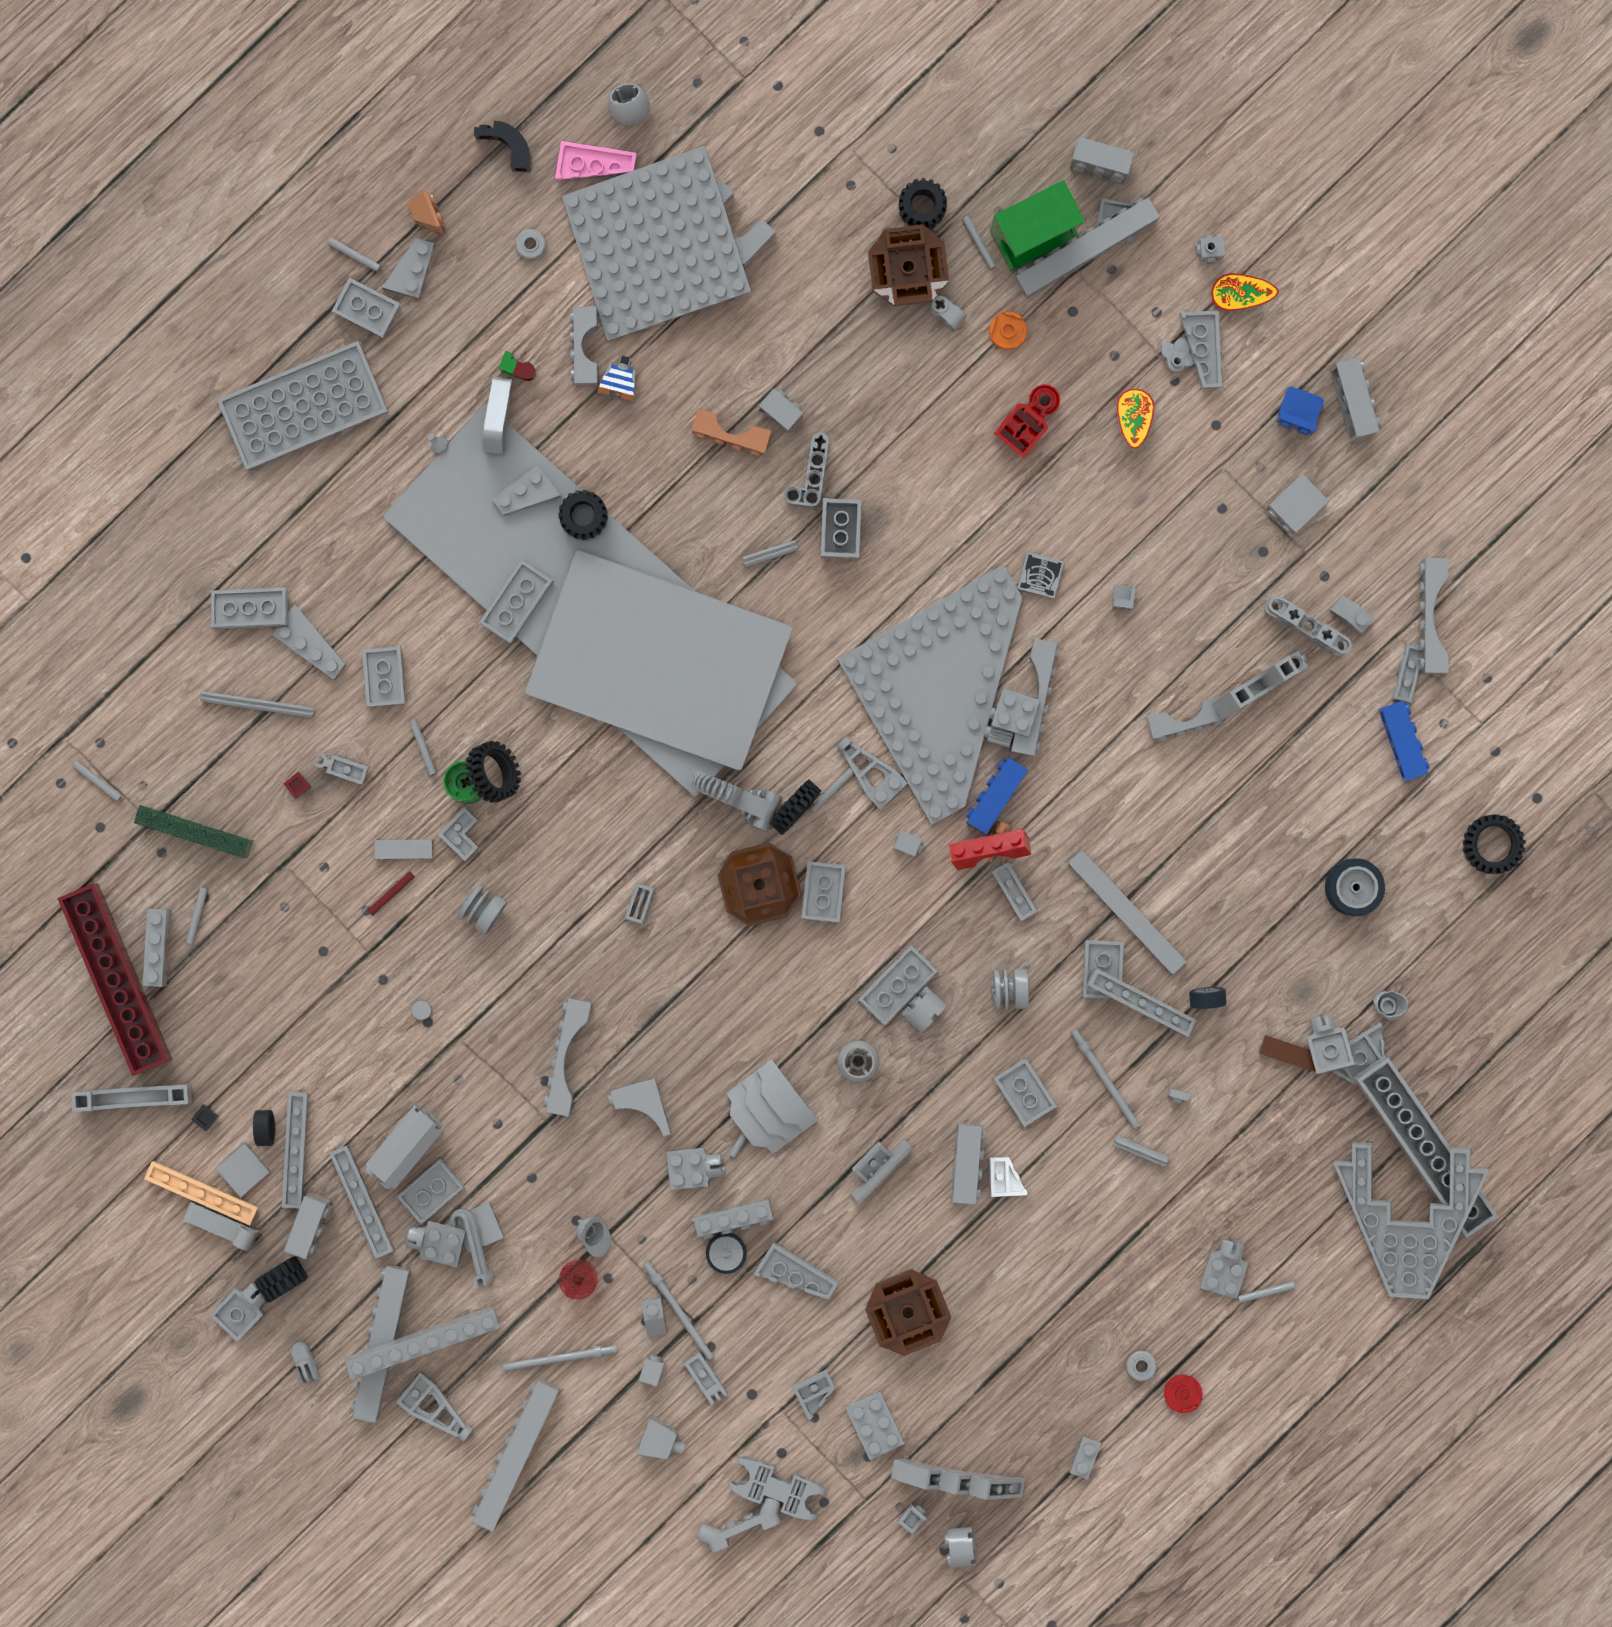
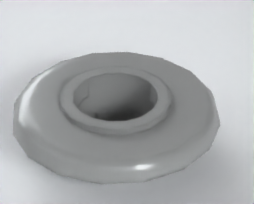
M527 229L517 236L516 249L523 258L535 259L544 252L546 241L539 231ZM527 240H535L536 247L530 250L525 247Z
M1134 1352L1127 1360V1372L1137 1381L1151 1379L1157 1369L1156 1360L1149 1352ZM1140 1360L1147 1363V1368L1144 1371H1138L1136 1368V1364Z

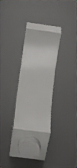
M656 1077L610 1091L611 1095H608L611 1106L615 1107V1110L622 1108L639 1110L650 1116L657 1123L663 1136L671 1134Z

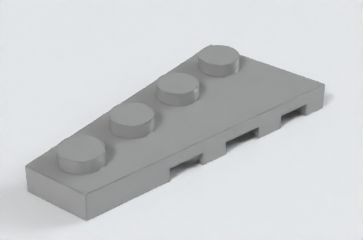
M1219 311L1180 312L1201 388H1221Z
M294 604L288 612V626L277 627L272 635L335 680L346 664L301 612L298 606Z
M774 1241L753 1274L773 1282L786 1284L794 1289L804 1290L807 1293L828 1300L839 1284V1281Z

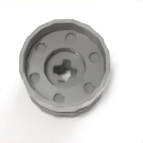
M479 884L464 900L458 918L462 920L469 914L466 923L469 924L474 918L477 919L474 928L486 935L507 905V901L498 895L493 897L491 901L488 900L491 891L487 889L481 895L484 886Z
M1006 969L1003 970L1002 978L999 976V970H993L991 999L995 1010H1000L1001 1001L1004 1003L1005 1010L1009 1007V1001H1013L1015 1009H1028L1027 969H1013L1012 978H1008Z

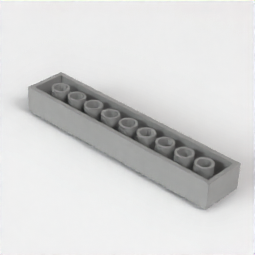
M1383 1056L1354 1076L1353 1079L1439 1204H1450L1451 1147L1391 1060ZM1481 1191L1460 1232L1461 1236L1465 1238L1470 1237L1498 1217Z

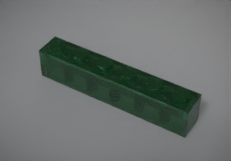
M139 805L134 820L135 824L242 858H248L254 841L145 805Z

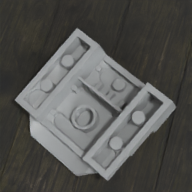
M772 1058L726 1093L732 1101L731 1118L753 1146L766 1147L772 1155L818 1121V1118L798 1095Z

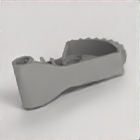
M700 771L695 772L690 783L691 789L735 807L750 825L768 832L769 822L774 817L782 799V796L766 789L742 790L737 786Z

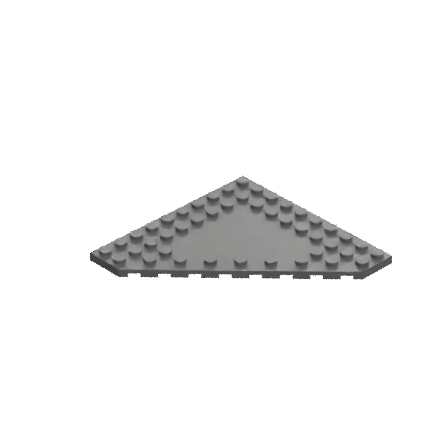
M1004 564L837 658L931 825L965 807L990 712L1022 601V596Z

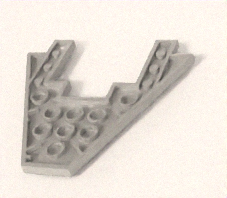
M1353 1142L1352 1161L1335 1160L1334 1166L1389 1297L1429 1299L1484 1184L1489 1168H1471V1148L1451 1147L1450 1204L1430 1203V1222L1391 1220V1201L1372 1200V1143Z

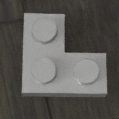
M463 807L437 834L464 861L479 848L466 835L478 819L468 809Z

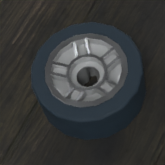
M1205 987L1193 989L1189 992L1190 1007L1211 1009L1223 1007L1227 1004L1226 989Z

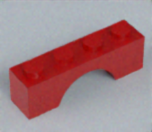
M1024 829L949 844L951 862L957 870L976 867L979 861L988 857L1006 856L1014 859L1031 855L1030 840Z

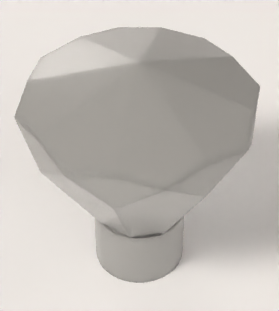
M433 433L428 436V440L431 442V449L435 454H440L446 450L448 446L446 438L436 437Z

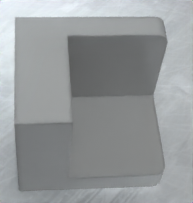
M1116 585L1114 587L1112 608L1132 610L1136 586Z

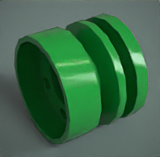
M458 761L450 765L446 770L443 778L444 788L448 795L460 803H476L483 797L480 798L478 796L479 791H473L472 788L475 785L471 784L470 787H465L463 784L464 781L472 780L471 777L466 776V773L470 772V770L465 769V765L469 763Z

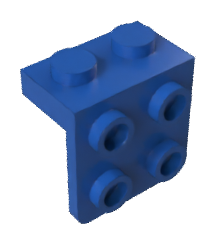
M1291 386L1286 391L1275 422L1280 423L1279 425L1284 428H1294L1303 435H1311L1316 430V421L1324 399Z

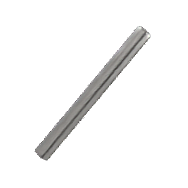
M205 691L201 693L200 697L202 702L310 718L314 716L313 707Z

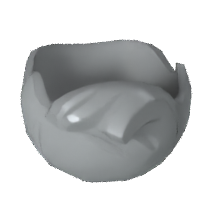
M1382 991L1373 998L1378 1013L1389 1021H1397L1407 1011V998L1396 991Z

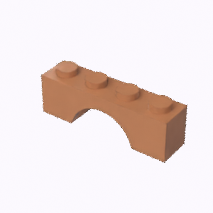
M699 408L691 429L696 438L705 440L707 437L713 439L715 444L723 446L726 443L731 445V448L734 450L742 451V449L749 451V454L760 457V455L765 456L772 434L770 430L754 425L741 435L728 434L719 426L717 414Z

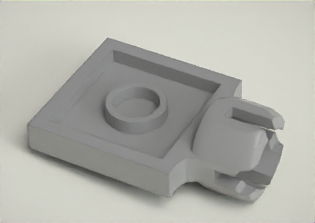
M1331 1014L1323 1015L1324 1026H1322L1320 1016L1313 1018L1311 1021L1313 1035L1307 1037L1316 1075L1355 1065L1345 1028H1337Z
M705 1147L666 1152L671 1190L710 1186V1178L724 1175L725 1166L714 1167V1165L724 1162L722 1155H709L706 1153Z
M428 1221L426 1227L411 1225L407 1234L406 1247L418 1250L420 1252V1259L457 1267L466 1230Z
M1224 1238L1218 1251H1210L1200 1288L1237 1299L1248 1261L1242 1259L1244 1244L1235 1240L1233 1245V1242H1231L1232 1238Z
M254 1282L249 1284L245 1290H240L236 1287L209 1315L236 1342L265 1314L261 1309V1305L265 1300L261 1293L256 1294L258 1288Z

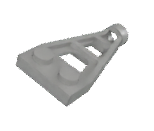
M848 736L836 745L842 751L867 797L879 809L883 808L908 784L894 768L854 744ZM850 744V749L844 750ZM858 754L863 755L870 762L864 770H859L854 763V757ZM871 768H877L885 774V779L876 787L871 786L866 777L867 772Z
M423 1372L418 1374L396 1402L410 1415L458 1437L463 1442L473 1430L462 1420L437 1384ZM429 1394L433 1395L439 1404L438 1409L434 1413H428L420 1408V1403ZM443 1409H446L453 1417V1421L449 1425L437 1419L438 1414ZM459 1428H464L461 1433L458 1432Z

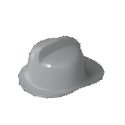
M597 1216L578 1220L577 1238L583 1243L591 1256L596 1258L602 1257L607 1253L611 1244V1235L603 1220Z

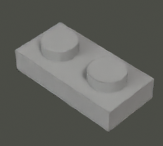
M1082 1436L1069 1472L1088 1480L1101 1442Z

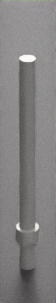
M1077 1028L1070 1033L1078 1043L1077 1047L1081 1053L1085 1054L1133 1129L1137 1128L1140 1125L1091 1051L1090 1044L1087 1040L1083 1039Z
M647 1261L643 1264V1267L650 1275L651 1282L663 1294L705 1358L710 1360L713 1354L662 1281L663 1277L661 1274L657 1273L651 1263Z
M595 1346L589 1350L504 1363L502 1367L503 1371L588 1357L600 1358L606 1354L617 1353V1346Z

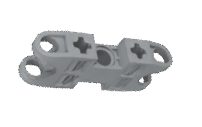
M1275 596L1265 603L1264 611L1268 616L1287 628L1293 629L1310 639V642L1334 656H1341L1351 650L1352 643L1348 637L1329 625L1322 624L1306 614V611L1288 600ZM1272 602L1278 605V610L1272 608ZM1305 621L1311 623V631H1306L1303 628ZM1338 642L1343 645V651L1338 649Z
M739 1456L737 1462L745 1466L750 1476L746 1481H738V1483L730 1481L728 1487L745 1499L761 1504L765 1495L783 1502L781 1506L782 1513L804 1520L814 1521L817 1519L818 1514L810 1510L805 1500L811 1495H826L827 1489L811 1478L795 1472L791 1481L772 1474L774 1464L758 1458Z

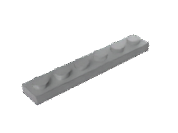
M1097 968L1094 969L1087 983V986L1186 1037H1189L1196 1022V1019Z
M288 1092L282 1208L300 1209L303 1201L308 1093Z
M346 1145L330 1152L331 1159L375 1259L393 1252L394 1248L349 1146Z

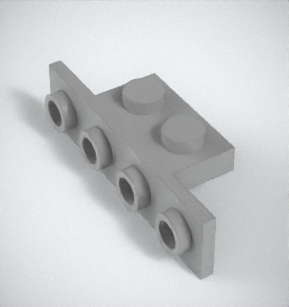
M905 1139L892 1152L888 1151L878 1141L852 1168L863 1179L851 1193L859 1204L869 1196L876 1186L882 1183L883 1179L896 1168L902 1159L909 1155L913 1148Z

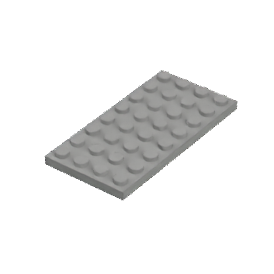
M359 341L217 399L247 471L388 413Z

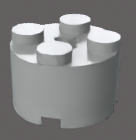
M927 986L919 993L920 996H915L909 1002V1006L901 1013L920 1032H923L946 1007L944 1001Z
M973 1526L950 1528L946 1532L945 1544L950 1549L949 1554H947L948 1566H953V1568L977 1566V1560L974 1559V1554H977L975 1533L972 1532Z

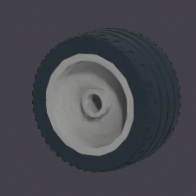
M1358 858L1346 859L1337 863L1328 873L1325 881V893L1331 906L1338 912L1348 916H1362L1375 910L1381 903L1385 894V881L1379 869L1371 862ZM1354 884L1358 885L1357 891L1353 890Z

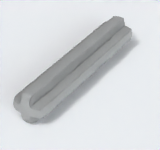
M793 540L744 556L743 562L745 567L797 551L798 546L796 541Z
M1117 1136L1114 1140L1113 1145L1119 1149L1163 1167L1168 1163L1169 1157L1120 1136Z

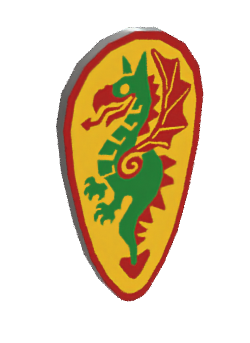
M1236 273L1224 274L1219 277L1211 290L1214 304L1221 310L1228 312L1262 306L1271 302L1279 295V289L1272 283L1254 276Z
M1128 389L1118 397L1116 404L1117 418L1125 443L1131 450H1137L1143 445L1149 434L1155 405L1150 394L1144 390Z

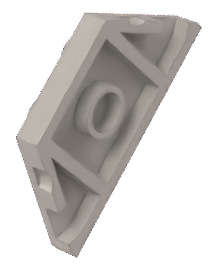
M1376 1023L1348 1041L1354 1066L1331 1072L1355 1085L1354 1076L1381 1057L1386 1056L1384 1053L1385 1045L1382 1035V1023Z

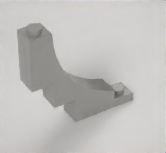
M894 1459L891 1475L892 1479L925 1490L940 1489L955 1495L969 1494L984 1500L1022 1498L1025 1478L1004 1477L1001 1475L958 1471L910 1459Z

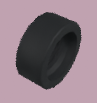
M256 1110L254 1113L253 1137L257 1147L273 1146L275 1118L272 1110Z

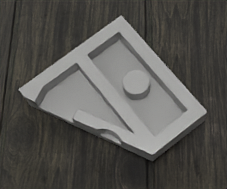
M827 1369L792 1386L808 1420L813 1418L816 1410L824 1404L827 1396L831 1395L835 1389Z

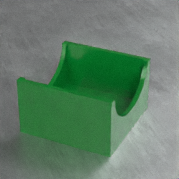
M1062 180L995 214L990 233L1011 272L1065 245L1074 237L1078 238L1075 227L1083 224L1085 220L1065 181Z

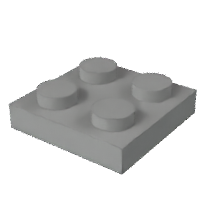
M1003 688L991 725L1028 737L1040 700Z

